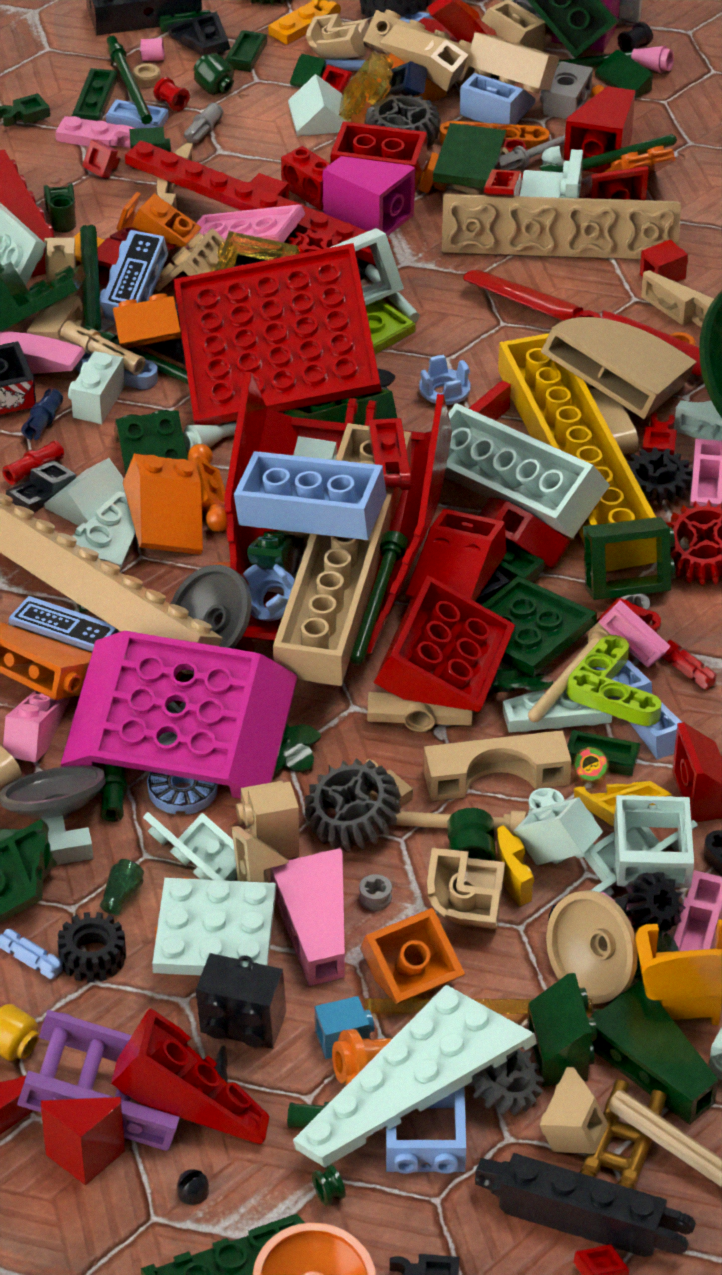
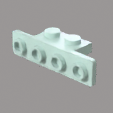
M149 812L143 816L152 825L148 832L159 843L164 845L169 841L174 846L170 852L185 866L190 861L197 866L193 873L199 879L234 881L236 879L237 871L233 839L206 815L201 813L179 838L175 837Z
M695 820L691 821L692 831L698 826ZM626 827L627 851L664 852L670 847L675 852L679 850L678 831L662 842H659L649 827ZM614 832L596 843L594 849L584 856L585 860L602 881L591 890L600 893L604 892L609 897L615 893L611 887L617 884Z

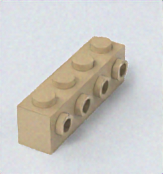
M387 9L385 13L378 10L375 11L363 39L369 47L390 55L391 52L383 48L379 43L395 25L447 39L468 55L471 48V43L460 40L459 43L449 40L450 35L440 30H435L434 33L424 30L426 27L424 24L412 19L409 23L402 21L399 14ZM465 64L463 73L455 82L463 85L473 74L475 68Z

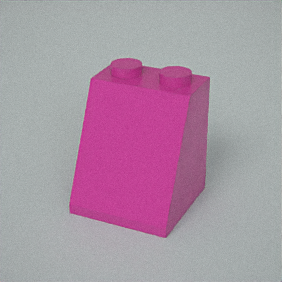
M341 156L323 170L322 201L325 214L366 231L377 228L386 233L387 237L414 216L415 167Z

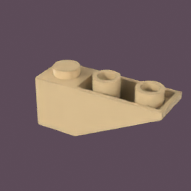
M395 25L379 43V45L405 63L412 61L427 69V78L445 91H448L461 76L468 58L467 53L447 39Z

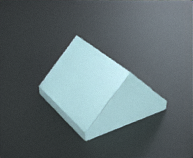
M316 74L288 100L297 136L338 133L343 121L351 122L343 94Z
M107 458L83 471L72 482L45 502V509L78 526L82 523L86 524L95 516L96 510L118 491L125 493L123 487L124 478L110 458Z

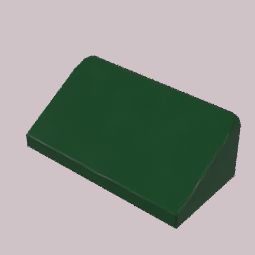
M618 49L595 71L597 77L612 87L635 90V98L652 90V72Z

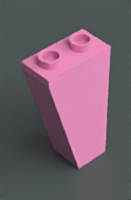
M341 849L319 852L314 855L288 860L289 863L270 868L271 883H276L275 901L308 985L312 986L345 978L343 855Z

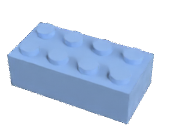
M256 451L253 452L234 493L239 525L362 540L369 539L386 498L383 465Z

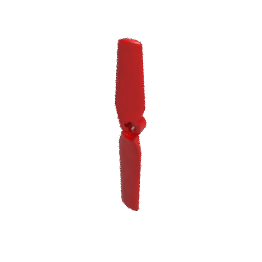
M478 269L470 270L463 276V280L563 321L572 318L595 317L618 321L639 328L662 339L697 361L691 374L702 376L699 347L645 324L603 310L601 317L595 311L583 310L582 307Z

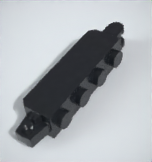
M513 1153L510 1162H498L481 1158L475 1171V1184L490 1190L492 1194L500 1197L499 1208L507 1215L603 1245L612 1244L616 1249L642 1257L653 1255L655 1248L678 1255L685 1253L689 1243L683 1234L690 1235V1233H693L696 1225V1220L690 1215L668 1208L667 1199L517 1153Z

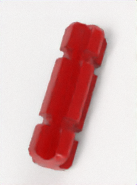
M669 640L667 642L670 648L661 656L669 663L673 662L672 665L692 681L696 679L695 683L701 688L708 690L711 686L715 685L717 674L707 666L703 668L704 664L685 649L681 650L682 647L675 641Z

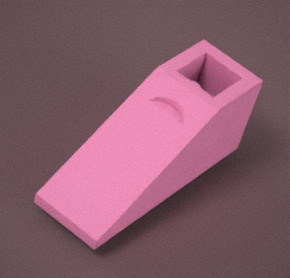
M36 690L6 715L3 748L15 759L31 762L38 761L47 752L71 697L54 700Z

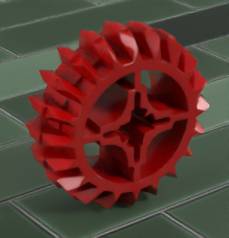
M695 500L692 509L683 505L681 514L673 512L671 522H666L669 527H672L675 536V545L670 547V556L674 561L677 577L686 574V580L689 584L697 578L702 586L705 584L706 579H712V582L716 585L719 581L718 577L722 576V502L717 507H712L710 500L707 501L706 506H700ZM683 537L688 539L689 549L686 552L679 544Z

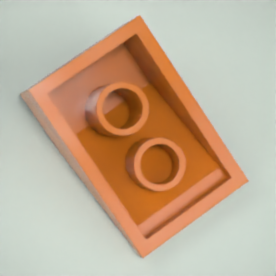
M134 453L123 480V487L139 547L201 555L203 551L201 481L195 462L185 459H171Z

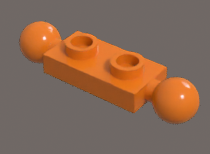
M196 444L188 452V461L195 462L201 481L202 510L207 513L206 523L208 527L215 532H222L227 528L224 507L225 487L219 469L211 465L213 460L212 450L205 444Z

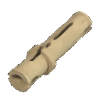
M70 320L63 325L60 332L61 338L83 347L85 353L91 354L96 351L123 357L124 369L133 375H139L144 369L146 362L144 357L101 337L98 331L94 329L87 330Z

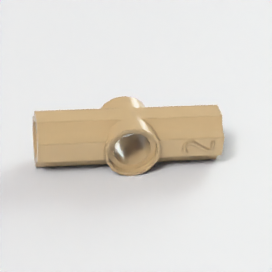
M369 692L367 721L405 723L406 727L412 731L425 732L430 730L434 724L472 726V711L403 700L392 693Z

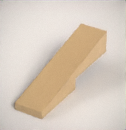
M648 270L643 273L641 293L643 299L681 325L693 321L702 328L705 315L714 300L713 298Z

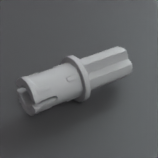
M210 103L201 114H197L194 117L193 123L184 132V138L187 139V143H198L205 134L213 131L214 124L223 117L222 114L224 113L223 108L219 104Z

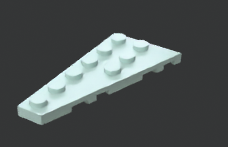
M445 985L293 1139L295 1148L323 1167H327L366 1144L367 1137L385 1126L388 1130L401 1123L400 1118L416 1108L421 1112L472 1082L473 1075L490 1065L494 1068L507 1061V1055L521 1047L527 1050L537 1044L535 1034L452 987Z

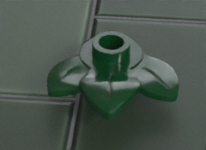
M498 669L491 686H494L495 692L515 691V688L542 691L549 689L553 684V680L551 682L541 681L544 678V674L518 676L517 669Z
M286 724L274 775L284 766L296 772L312 769L314 756L309 746L318 742L321 739V734L309 725L300 724L289 727Z

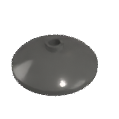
M209 565L192 573L180 585L170 603L187 609L189 611L188 616L209 623L212 626L211 631L223 638L219 647L234 649L243 637L251 615V594L247 582L237 571L224 565Z
M87 765L64 766L39 771L6 785L0 791V804L8 811L28 818L47 819L63 816V820L69 817L70 813L84 807L101 791L106 782L105 774L102 769Z

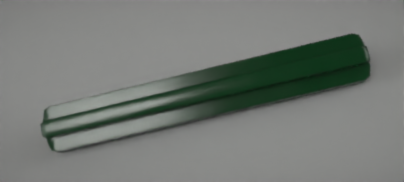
M83 225L80 228L81 265L87 274L82 283L84 326L88 325L100 331L101 308L99 302L97 231L94 225Z

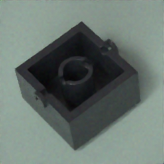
M209 953L196 987L200 1032L215 1039L227 1038L244 1042L251 1047L263 1046L273 1049L286 1014L283 969L254 963L252 958L247 955L236 959ZM243 961L249 962L247 967H243Z

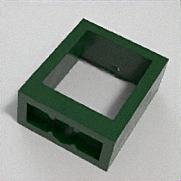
M661 517L583 526L585 589L593 600L671 590V578H675L676 572L674 561L670 556V547L675 545V536L672 527H669ZM656 537L657 575L606 581L605 544Z

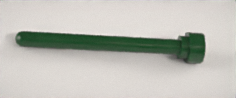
M669 134L585 158L582 163V171L610 164L620 160L622 155L631 152H638V155H641L657 146H664V148L673 146L677 142V137ZM551 162L540 165L541 171L563 173L564 165L558 166V163L552 165Z
M398 531L385 532L380 543V551L383 558L350 656V661L354 665H361L364 661L395 562L405 555L409 544L408 538Z

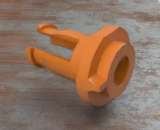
M356 1029L341 1031L338 1041L334 1042L332 1047V1063L338 1081L341 1084L345 1083L347 1086L392 1039H362Z

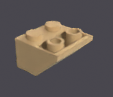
M505 0L489 8L481 21L495 30L497 36L503 37L506 41L522 44V46L540 51L544 50L545 21L511 0Z

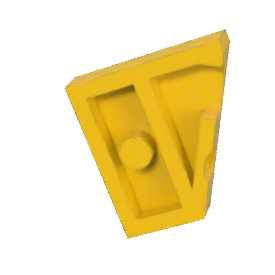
M652 781L634 782L631 784H607V793L591 794L586 791L585 786L574 788V798L579 797L590 812L614 826L616 795L672 796L670 792Z

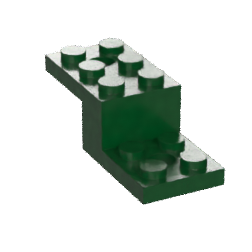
M10 261L4 265L0 263V332L77 291L87 276L82 265L72 269L71 265L66 266L55 273L56 277L47 283L43 279L33 284L29 288L30 291H28L12 262Z

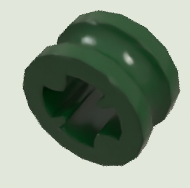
M328 1165L323 1173L319 1170L312 1173L315 1191L324 1205H330L335 1197L338 1200L346 1197L343 1180L333 1165Z

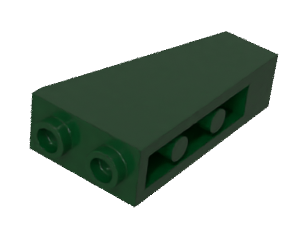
M641 980L614 999L603 1010H596L590 1016L595 1020L597 1039L591 1041L594 1052L651 1095L653 1090L667 1094L664 1106L687 1124L693 1123L715 1104L718 1078L659 1001L651 1000L646 996L644 983Z

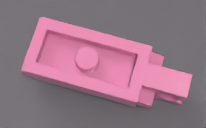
M64 116L55 133L58 142L89 146L91 140H99L110 147L121 146L130 148L129 129L135 128L123 124L117 125L105 121L80 119L79 117Z

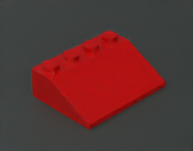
M427 575L410 600L373 683L403 700L479 712L485 702L515 624Z

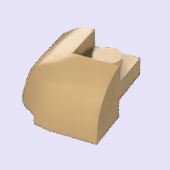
M339 13L313 17L306 32V39L312 50L325 59L341 60L363 57L367 53L363 39L369 28V23L367 19L342 23Z
M432 848L427 877L428 898L434 909L443 919L458 925L497 929L505 862L472 859L468 857V852Z

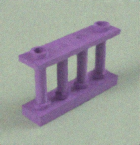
M47 1010L39 1038L50 1041L40 1074L32 1071L27 1072L17 1105L41 1112V1100L113 1097L92 1090L102 1057L117 1062L118 1057L132 1035L80 1020L66 1013ZM64 1046L87 1053L77 1085L55 1079ZM117 1088L115 1097H121L124 1138L168 1151L178 1125L179 1117L130 1102L131 1097L124 1095Z

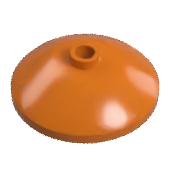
M303 1223L280 1231L263 1246L257 1256L253 1269V1275H376L369 1253L354 1236L338 1227L323 1223Z

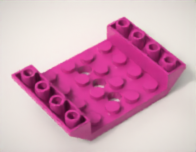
M125 630L96 640L60 765L61 767L86 765L97 767L98 763L223 784L230 787L233 798L241 799V788L272 783L298 675L261 653ZM182 670H190L194 673L193 678L187 682H180L175 679L177 673ZM173 701H182L186 704L185 709L180 713L173 714L167 711L168 705ZM166 732H172L178 736L177 740L170 745L160 744L158 742L159 737Z

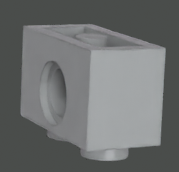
M561 61L556 69L551 89L541 90L540 102L543 103V114L567 119L569 115L584 105L592 90L593 68Z

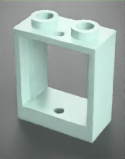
M375 228L332 246L336 247L354 243L355 251L370 246L381 281L363 288L365 305L404 289L386 233Z
M616 795L614 834L617 886H626L629 882L634 881L638 875L646 872L651 874L664 872L666 879H676L675 887L691 888L694 853L690 797ZM626 827L678 828L679 852L627 851Z

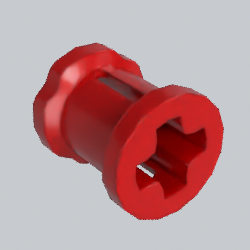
M168 77L160 79L153 90L155 99L160 102L165 101L169 104L170 109L179 112L183 110L190 100L189 91L185 88L177 87L174 81Z

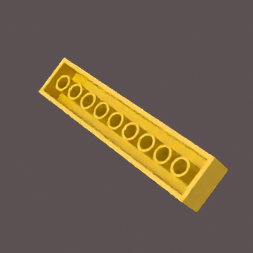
M549 333L499 342L498 372L503 381L511 384V398L530 436L594 465L610 484L578 530L583 543V526L656 517L584 380L541 353ZM656 537L605 544L606 572L657 562Z

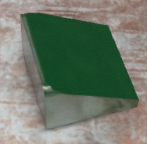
M301 54L292 74L290 85L302 87L315 74L321 78L326 69V60Z

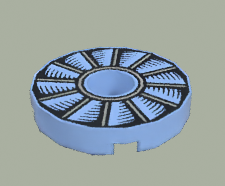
M150 772L147 779L149 799L157 808L171 814H176V811H185V814L199 812L207 808L217 795V783ZM183 782L190 784V786L187 788H178L175 786L176 784Z

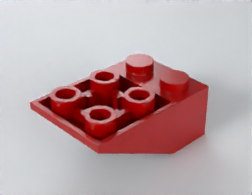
M443 508L430 527L408 586L406 598L412 599L425 577L429 575L475 601L506 555L505 522Z

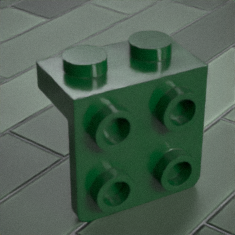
M158 410L145 415L130 414L115 420L114 435L116 443H120L125 475L134 453L188 460L178 410Z

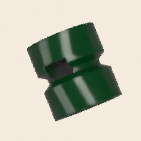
M464 808L453 813L447 823L448 840L450 841L449 850L468 852V857L472 859L496 861L494 820L492 816L479 808Z

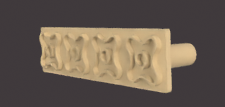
M445 194L443 196L442 252L641 259L642 250L671 239L679 246L681 203L679 201Z

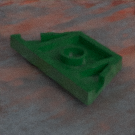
M42 819L0 841V923L42 900L49 832L47 823Z

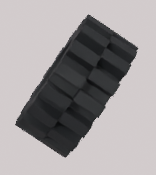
M90 912L83 913L84 919L80 920L78 915L72 917V924L66 921L62 925L63 931L59 930L57 940L59 959L62 960V967L65 968V973L69 977L74 973L75 980L81 981L83 976H86L87 983H94V977L99 976L101 982L107 980L106 973L113 977L117 974V967L122 969L124 966V959H126L125 934L119 921L114 924V917L108 915L104 920L103 913L96 912V917L90 918ZM87 943L105 945L104 948L94 952L78 949Z

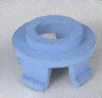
M444 355L431 357L429 359L428 373L426 370H422L420 373L419 391L426 400L435 404L437 394L444 395L446 405L463 401L470 393L469 366L464 360H461L456 371L447 368ZM444 386L442 393L434 391L437 387Z
M254 564L243 573L249 583L251 615L257 620L270 622L283 617L295 579L278 564L274 565V570H265L259 565ZM275 587L284 590L283 596L277 594L264 605V596L268 590Z

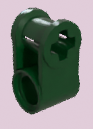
M68 183L67 186L52 188H49L48 185H43L46 211H48L49 222L53 230L56 232H69L76 227L73 183Z

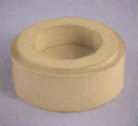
M140 64L133 69V76L139 87H153L161 79L160 69L154 64Z

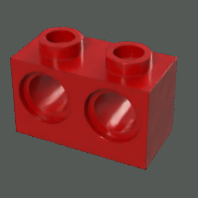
M301 146L281 157V181L289 183V191L321 211L324 209L322 201L323 170L331 163Z

